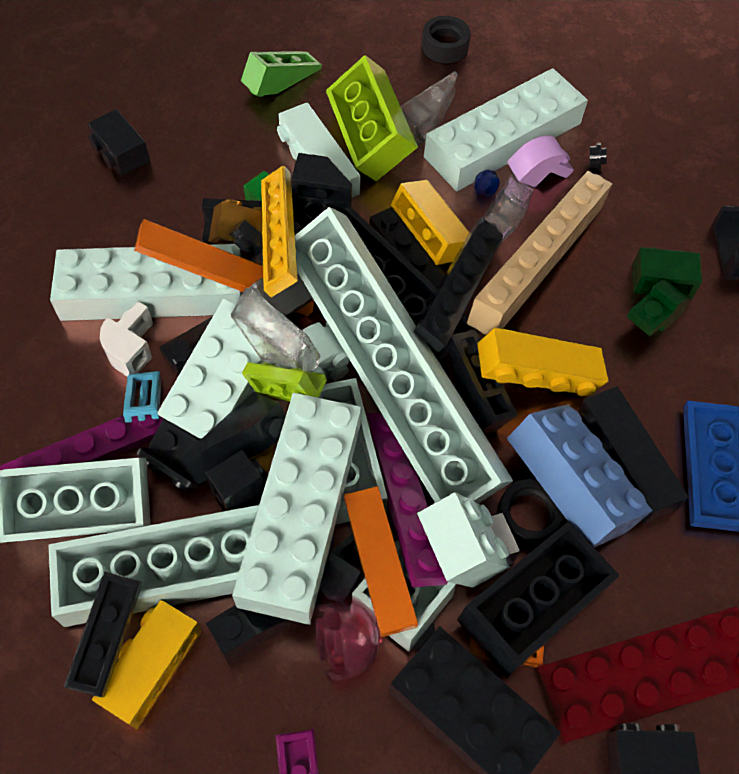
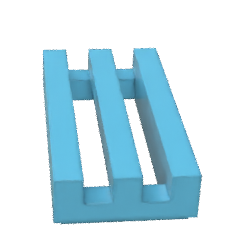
M160 371L128 375L123 409L125 423L132 422L133 416H138L139 421L146 420V415L151 414L152 419H159L157 412L160 409L162 384ZM149 380H152L150 405H147ZM141 381L139 406L134 407L136 382Z

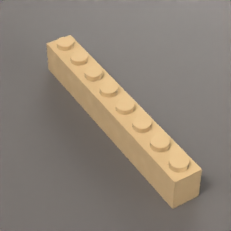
M587 171L475 297L467 324L485 335L494 327L503 329L601 211L612 183L603 179L600 175Z

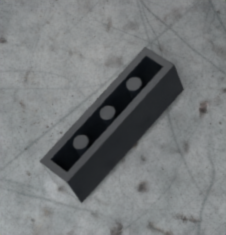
M613 387L583 400L578 410L582 422L592 434L599 438L604 450L613 461L622 467L624 475L634 488L644 495L646 503L653 510L642 519L643 524L678 510L689 496L619 387Z

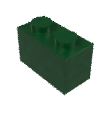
M640 247L632 264L633 293L648 295L655 284L661 280H666L687 298L692 299L702 283L700 253Z

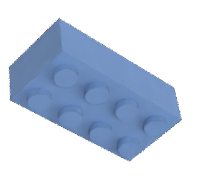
M569 404L530 413L507 438L566 520L593 547H597L627 533L653 511L646 503L644 495L634 488L624 475L622 467L612 460L602 447L599 438L589 431L582 422L580 414L571 408Z

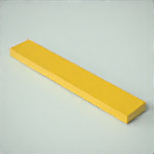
M281 166L261 180L264 291L271 298L298 281L291 173L285 166Z

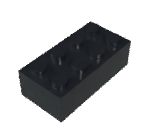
M568 521L467 604L457 621L504 676L508 678L599 597L620 575Z
M440 626L390 684L389 693L477 774H531L561 733Z

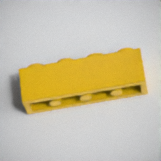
M495 327L477 343L482 378L496 380L498 383L510 382L522 384L528 388L541 387L551 389L553 392L565 391L577 393L579 396H590L609 382L602 349L598 347Z

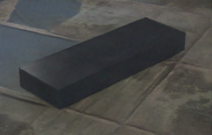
M104 571L66 678L65 688L101 698L105 697L143 584L141 581Z

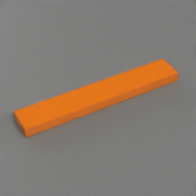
M146 219L140 224L134 249L136 252L247 294L251 293L249 287L263 278L262 265ZM314 299L298 310L297 313L309 316L313 312Z

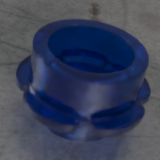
M489 169L480 172L474 181L476 193L478 195L483 194L486 197L492 196L500 185V179L497 177L496 172Z

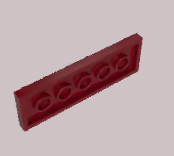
M738 607L728 608L537 667L536 673L556 727L561 732L560 738L562 743L566 744L616 728L619 724L635 722L739 688Z

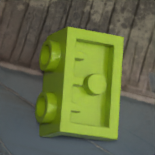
M247 362L242 371V375L256 393L268 398L289 402L293 393L319 398L327 381L324 374L303 371L295 367L274 366L270 363L256 364Z

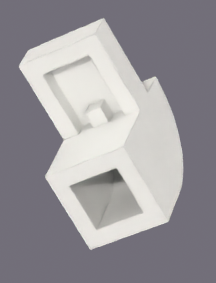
M139 301L131 309L123 313L118 323L107 317L100 329V341L111 365L127 377L129 374H138L152 359L148 343L141 337L153 325V321L148 307Z

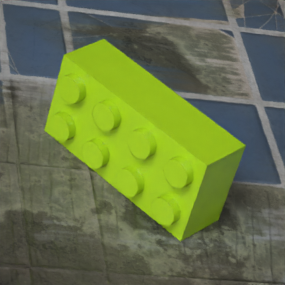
M366 55L358 60L326 90L354 166L363 174L378 181L418 148L385 70Z

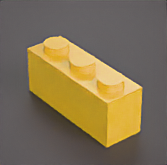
M428 180L401 183L391 203L392 208L436 265L453 262L469 231Z
M162 600L159 601L156 607H151L147 610L140 623L141 629L134 639H128L121 647L118 655L119 660L114 667L105 697L93 696L91 699L136 730L202 632L197 621Z

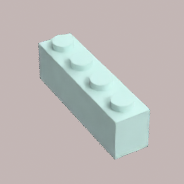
M307 102L278 113L280 126H277V132L281 141H286L289 145L292 157L297 160L298 153L328 157L352 183V198L360 195V174Z

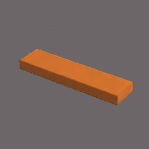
M376 486L344 494L346 510L380 636L385 637L418 628L417 618L379 487Z

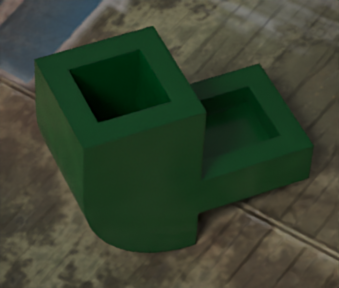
M661 280L653 286L651 292L629 311L627 318L646 334L652 336L658 329L661 332L666 330L682 315L689 303V298L666 280Z

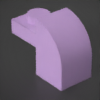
M549 135L540 136L527 142L507 161L517 180L532 187H536L550 172L567 178L574 171L568 162L570 160L569 155L560 147L555 137Z

